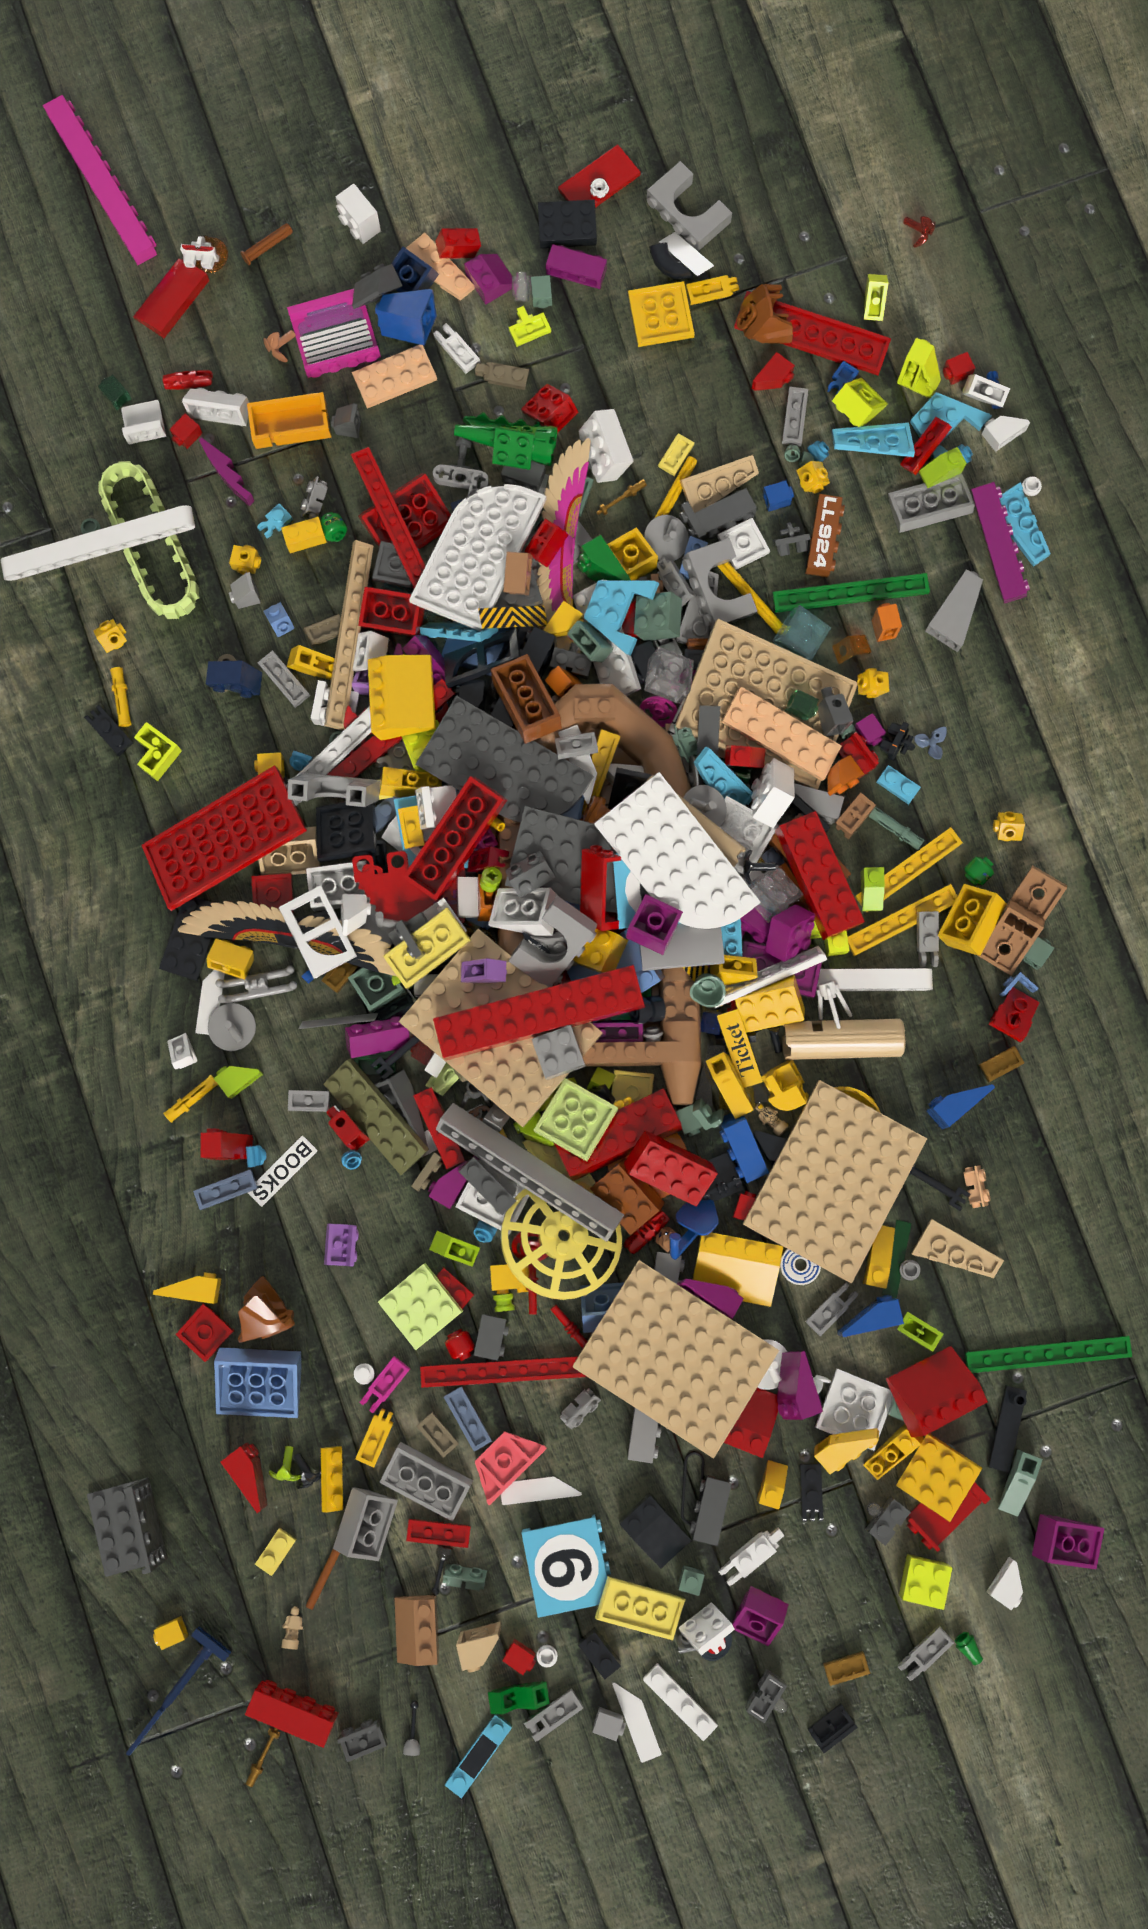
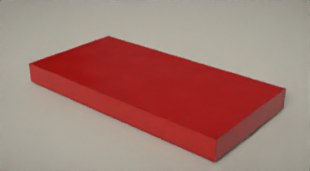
M617 144L558 187V191L566 201L595 199L596 208L638 178L641 172ZM598 178L604 179L609 186L608 193L602 198L593 196L590 191L592 182Z

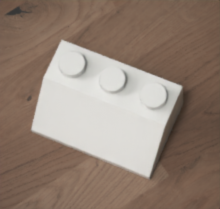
M204 388L190 389L183 398L182 402L189 417L192 419L240 426L247 425V403H249V400L243 394L236 393L232 395L223 391L211 392Z

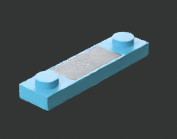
M494 1714L448 1778L445 1786L462 1799L509 1733L512 1725L498 1714Z

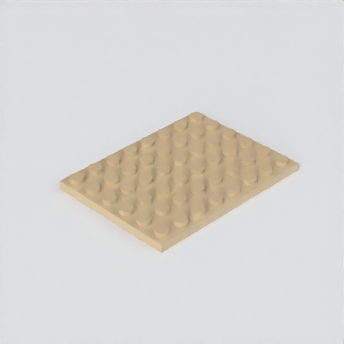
M717 619L675 725L678 730L683 727L690 728L694 737L698 739L699 706H721L718 748L726 751V745L765 748L721 722L739 687L745 688L823 734L817 706L823 700L821 690L826 687H832L834 695H844L849 707L857 688V682ZM838 735L830 736L828 738L836 742ZM765 750L764 766L767 763L770 764L772 759L775 758L794 768V782L818 790L821 780L770 750Z
M479 929L470 937L471 941L458 951L399 1021L442 1059L433 1018L548 988V986L538 983L508 962L511 956ZM486 958L507 961L506 982H461L462 962ZM591 1022L572 1027L582 1056L587 1053L603 1034ZM533 1038L447 1061L444 1060L522 1127L528 1123L569 1074L566 1073L546 1080L532 1042Z
M818 1080L749 1210L743 1225L852 1284L927 1138Z
M638 1260L572 1367L714 1459L780 1350Z

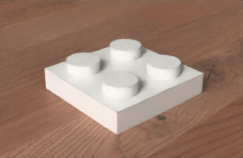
M753 518L718 534L719 541L730 538L736 557L730 562L735 570L770 553V549Z

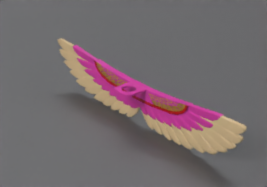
M590 438L584 440L582 445L581 440L576 441L573 449L570 445L566 450L565 456L563 453L560 455L558 464L554 463L553 476L549 475V489H545L546 501L543 506L545 511H542L543 520L546 518L569 534L548 568L539 562L540 568L537 575L540 577L536 582L543 604L536 606H544L547 623L563 601L573 607L575 539L589 466ZM540 626L539 629L544 630L546 626ZM568 635L556 638L557 648L573 652V640Z

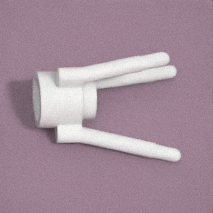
M834 981L821 983L818 985L819 989L816 990L819 1019H823L824 997V1000H829L836 1027L840 1029L841 1026L833 1000L836 994L849 1017L852 1016V1013L839 990L838 984L835 985Z

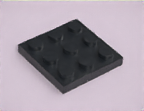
M346 802L316 807L317 860L319 862L377 852L375 802L366 807L346 805Z

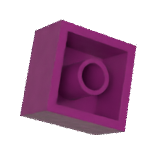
M795 904L773 916L765 952L785 962L807 950L811 944L810 937L815 925V914Z

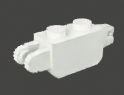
M779 1527L771 1533L768 1531L763 1533L761 1531L732 1554L730 1561L719 1569L718 1572L720 1575H723L735 1566L738 1572L727 1581L729 1586L733 1585L740 1578H745L777 1552L776 1549L779 1547L777 1542L785 1536Z

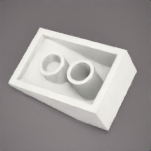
M498 888L488 925L520 933L525 932L534 936H552L554 927L542 920V917L558 895L551 888H537L520 898L514 888Z

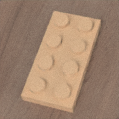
M423 345L415 346L352 372L367 409L437 380Z

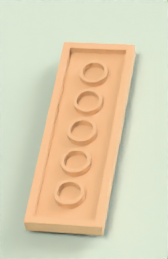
M743 687L738 688L721 721L821 781L826 778L841 748L840 744Z

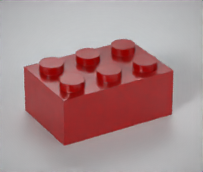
M364 587L358 626L364 629L414 637L415 635H420V627L422 626L425 609L410 603L409 599L412 594Z

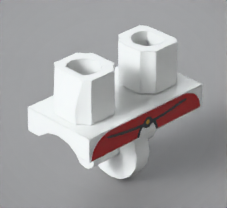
M199 236L197 242L192 241L191 245L181 244L180 250L186 267L194 268L196 260H201L203 268L212 269L214 262H219V255L216 254L215 247H211V243H206L203 236Z

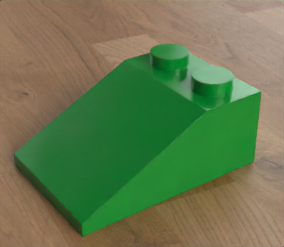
M601 535L581 546L577 565L582 573L585 572L588 578L596 583L602 579L607 581H632Z

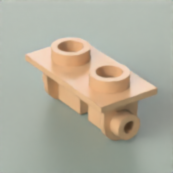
M981 1165L974 1166V1171L973 1167L965 1168L963 1174L966 1186L974 1185L973 1190H967L971 1194L968 1197L970 1205L972 1204V1208L981 1207L980 1203H982V1207L988 1206L990 1194L984 1185V1181H986L984 1169H981Z

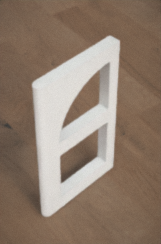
M321 885L279 907L313 978H318L357 957L347 935H343L342 925ZM320 896L331 920L303 934L292 911ZM336 928L347 951L338 955H323L314 951L308 942Z

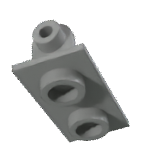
M318 476L313 481H309L306 492H308L307 499H303L300 507L303 510L301 517L306 513L309 514L308 517L311 519L319 517L323 503L316 501V499L323 501L328 487L325 481L317 482Z
M590 1388L584 1389L574 1399L579 1404L577 1408L573 1403H570L561 1412L560 1419L571 1429L578 1427L583 1422V1418L588 1413L593 1412L601 1401Z

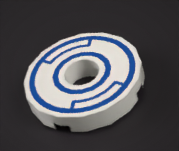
M789 1249L785 1250L781 1257V1272L786 1280L793 1284H809L820 1273V1266ZM798 1259H803L806 1262V1267L802 1271L795 1268V1262Z

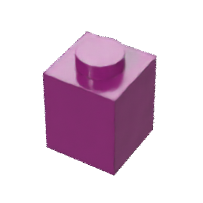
M873 713L855 725L858 735L861 734L865 738L867 747L870 745L874 747L883 741L882 738L886 732Z

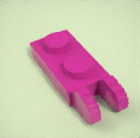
M394 1356L368 1388L369 1391L359 1403L362 1405L366 1404L370 1396L375 1394L379 1399L369 1410L371 1413H374L380 1404L385 1402L410 1368Z

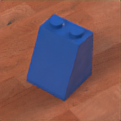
M425 289L383 295L375 308L381 335L425 345L437 317L433 290Z

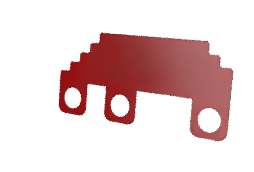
M405 851L387 854L388 873L375 874L373 857L371 855L355 856L352 860L355 882H361L363 888L369 887L371 893H378V898H384L386 904L433 899L403 878L409 868L408 856ZM395 855H400L404 859V864L400 868H395L391 864V859ZM361 859H366L370 863V868L366 872H361L357 868V863ZM464 866L457 877H466ZM457 877L444 894V898L453 897V890L457 889Z
M365 864L362 872H366L370 868V864ZM374 865V869L378 874L383 873L381 867ZM359 882L358 886L359 889L365 891L364 895L366 897H370V904L376 906V912H382L384 918L395 921H408L431 907L434 902L439 901L428 899L386 904L385 899H379L378 893H371L369 887L363 888L361 882ZM448 897V900H447V901L456 900V899L453 898V897ZM457 904L449 905L458 917ZM458 917L461 923H464L465 918Z

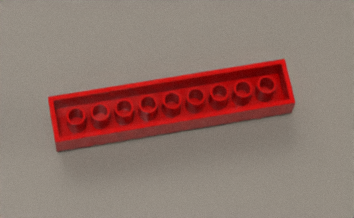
M634 965L436 1017L433 1018L442 1057L447 1061L544 1035L569 1025L574 1027L645 1008Z

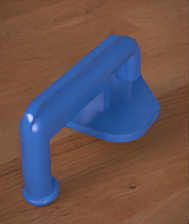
M702 1200L697 1207L690 1203H685L676 1213V1221L687 1228L688 1231L682 1237L678 1233H671L669 1235L670 1256L672 1259L676 1260L697 1235H708L718 1225V1216L713 1200Z

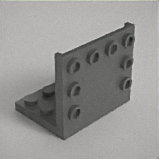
M149 1477L87 1494L105 1577L144 1566L142 1574L150 1573L168 1559Z

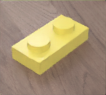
M279 1528L255 1565L272 1576L297 1539Z

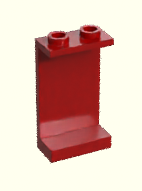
M592 845L590 849H582L580 912L596 922V929L600 931L619 929V920L606 915L605 910L607 862L621 861V856L614 854L612 850L602 849V846Z
M974 1482L950 1522L920 1502L906 1518L909 1522L906 1526L914 1534L920 1533L923 1537L922 1543L929 1550L934 1548L938 1552L940 1550L938 1545L981 1503L986 1504L991 1498Z

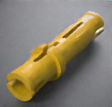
M114 667L110 669L113 683L111 688L115 695L119 727H128L132 724L126 695L127 684L124 681L123 668Z
M209 1075L207 1079L182 1099L179 1098L175 1105L163 1113L165 1117L172 1123L182 1113L188 1112L192 1105L214 1087L218 1086L214 1077Z

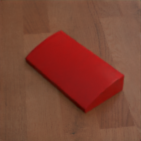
M178 259L133 316L134 319L162 338H165L209 282L207 273L196 266L194 268L186 267L183 260Z

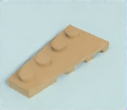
M751 455L682 479L680 482L686 501L689 502L694 513L725 497L759 474L754 456Z
M932 1218L911 1252L912 1255L962 1268L991 1278L995 1277L1004 1262L1002 1258Z

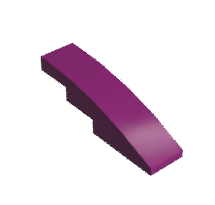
M201 437L199 439L200 444L215 471L234 494L250 507L254 502L253 496L242 487L244 485L242 477L232 470L234 468L232 460Z

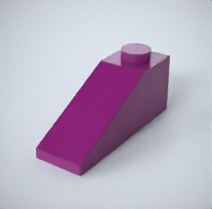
M474 1155L473 1157L479 1162L480 1159ZM464 1163L439 1178L437 1182L433 1181L428 1189V1192H430L429 1197L451 1209L467 1183V1180L457 1171Z
M684 1279L677 1283V1285L730 1319H733L744 1299L738 1295L735 1289L728 1286L691 1279Z

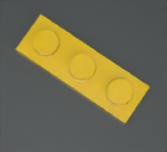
M342 1446L321 1448L322 1512L328 1513L343 1510Z

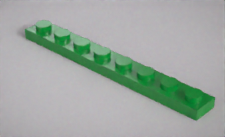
M927 573L775 591L772 593L774 610L777 613L929 594L930 589Z
M1130 1336L965 1352L966 1366L971 1373L1132 1357Z

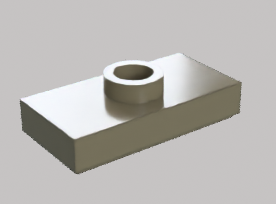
M339 614L304 627L303 631L311 647L338 637L341 622Z

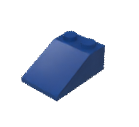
M992 1084L945 1097L940 1095L928 1104L930 1108L926 1112L941 1129L948 1128L991 1092L995 1086Z
M889 1295L876 1297L877 1301L871 1302L841 1327L837 1334L841 1337H847L904 1324L899 1300Z

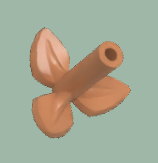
M292 330L282 337H279V332L270 334L267 339L263 338L268 352L272 351V355L281 362H288V359L279 352V348L296 335Z

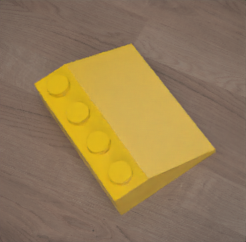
M385 655L368 659L371 732L382 741L436 729L432 656Z
M717 1233L700 1235L692 1280L728 1286L735 1289L738 1295L744 1298L743 1302L771 1307L783 1246Z

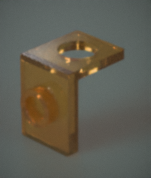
M865 635L847 636L832 646L839 664L854 655L871 653ZM842 645L847 649L844 657L840 654V647Z

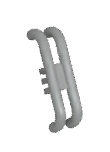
M288 966L280 970L249 975L245 980L241 978L218 979L215 982L217 987L227 988L245 985L246 990H248V992L233 995H220L218 1001L221 1003H233L293 991L297 988L295 981L285 985L268 987L267 980L291 975L294 973V967Z

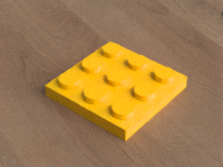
M684 281L628 291L638 347L694 338V329Z
M929 1433L925 1436L896 1486L950 1522L983 1468Z

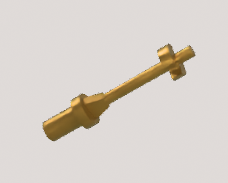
M642 479L633 486L629 485L627 487L628 490L606 506L600 504V510L596 514L602 513L604 516L607 515V509L625 497L637 495L638 491L647 486L646 482Z
M269 1728L268 1730L270 1738L260 1759L256 1764H252L250 1768L251 1773L245 1783L249 1787L254 1786L258 1775L262 1774L264 1770L261 1766L274 1738L278 1739L280 1736L277 1728Z

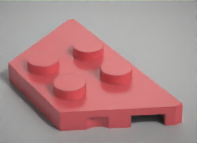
M504 1431L475 1460L487 1504L490 1506L547 1447Z

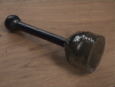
M437 1545L436 1555L440 1559L435 1586L431 1590L434 1596L439 1594L438 1587L444 1561L451 1558L454 1549L452 1546Z

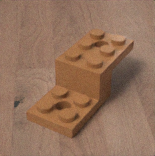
M1032 865L1008 901L979 957L1012 976L1043 930L1045 920L1067 889V885ZM1041 888L1044 890L1045 895L1043 897H1036L1033 891ZM1007 944L1011 950L1003 953L1000 951L999 946Z

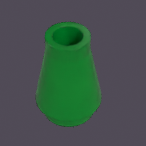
M969 1632L959 1634L955 1639L956 1648L974 1666L980 1664L983 1661V1657L974 1636L970 1635Z

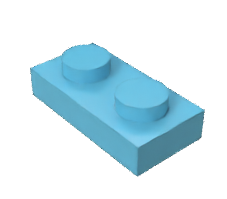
M889 765L876 782L908 805L921 788Z

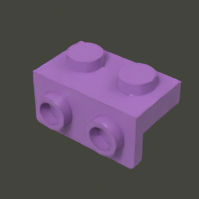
M327 1224L324 1265L354 1266V1262L357 1260L355 1243L359 1236L356 1225Z

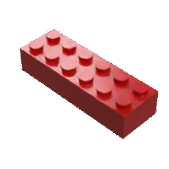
M470 776L403 878L435 901L441 900L508 799L478 778Z
M814 811L780 825L775 830V833L810 912L815 914L814 921L822 940H826L864 923L863 916L817 812Z
M663 1088L619 1109L588 1161L581 1159L557 1144L555 1146L571 1180L575 1181L628 1156L644 1130L664 1139L681 1131L682 1126Z

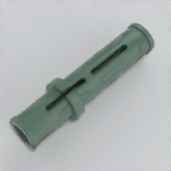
M877 807L869 815V818L875 820L899 837L900 841H905L916 850L925 841L912 832L911 828L901 825Z

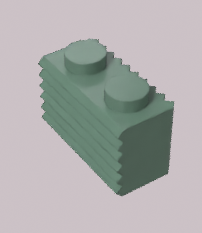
M577 621L567 633L590 661L602 663L613 651L611 644H608L606 639L590 623Z

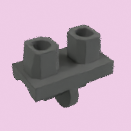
M791 522L786 523V529L780 530V535H787L788 538L772 540L773 546H776L779 556L790 554L789 543H795L797 553L808 551L810 534L794 536V533L800 532L799 526L792 527Z

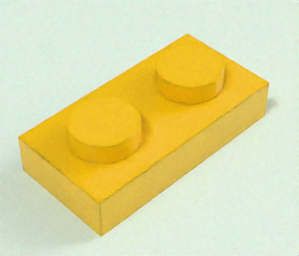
M418 806L398 809L405 849L424 846L425 839L423 830L420 829Z

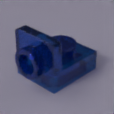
M703 1012L701 1032L719 1035L721 1031L717 1018L719 1014Z

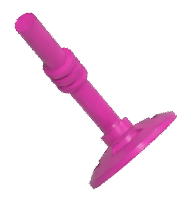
M687 670L681 676L678 675L661 697L653 696L646 698L640 704V708L644 712L645 709H649L653 715L651 718L661 727H665V724H671L678 709L669 699L676 690L679 691L683 685H686V681L695 674L696 670ZM666 702L672 707L673 711L669 710ZM668 716L670 717L669 719H666V720H658V719H664V718H666V717H668Z

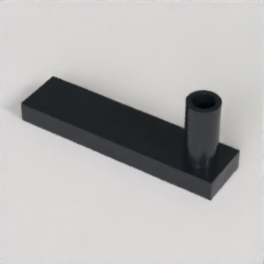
M1005 1385L987 1466L989 1468L1010 1472L1023 1408L1027 1402L1026 1390Z

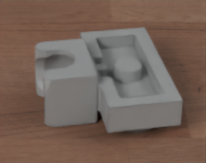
M404 742L396 744L387 752V756L378 758L375 762L377 768L389 767L415 771Z

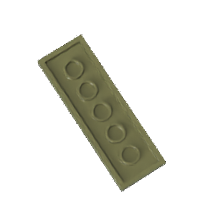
M352 1058L347 1059L324 1083V1086L400 1175H403L429 1150Z

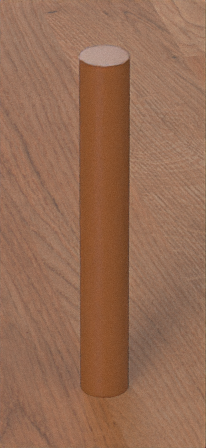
M332 1550L307 1601V1608L313 1610L340 1554L338 1551Z

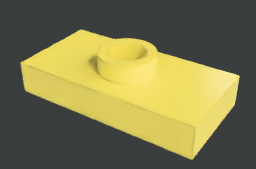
M678 433L658 464V467L675 476L695 442Z

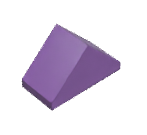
M368 670L356 672L352 681L354 692H358L360 695L369 696Z

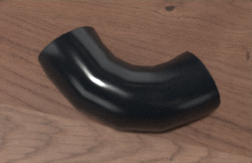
M667 242L649 246L655 266L664 275L673 279L693 278V272L679 259L674 258L670 254Z

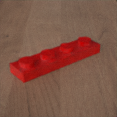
M428 1088L413 1095L446 1169L466 1161L459 1145L436 1130L444 1112L433 1088Z

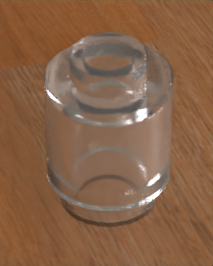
M517 272L516 276L512 277V296L516 302H527L531 296V276H527L526 272Z

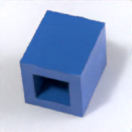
M786 480L764 487L762 494L768 512L789 506L794 497L792 487H788Z

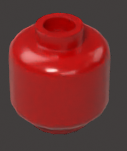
M459 1329L447 1335L448 1339L445 1341V1346L452 1359L460 1358L463 1361L472 1356L470 1352L474 1350L475 1344L468 1331Z

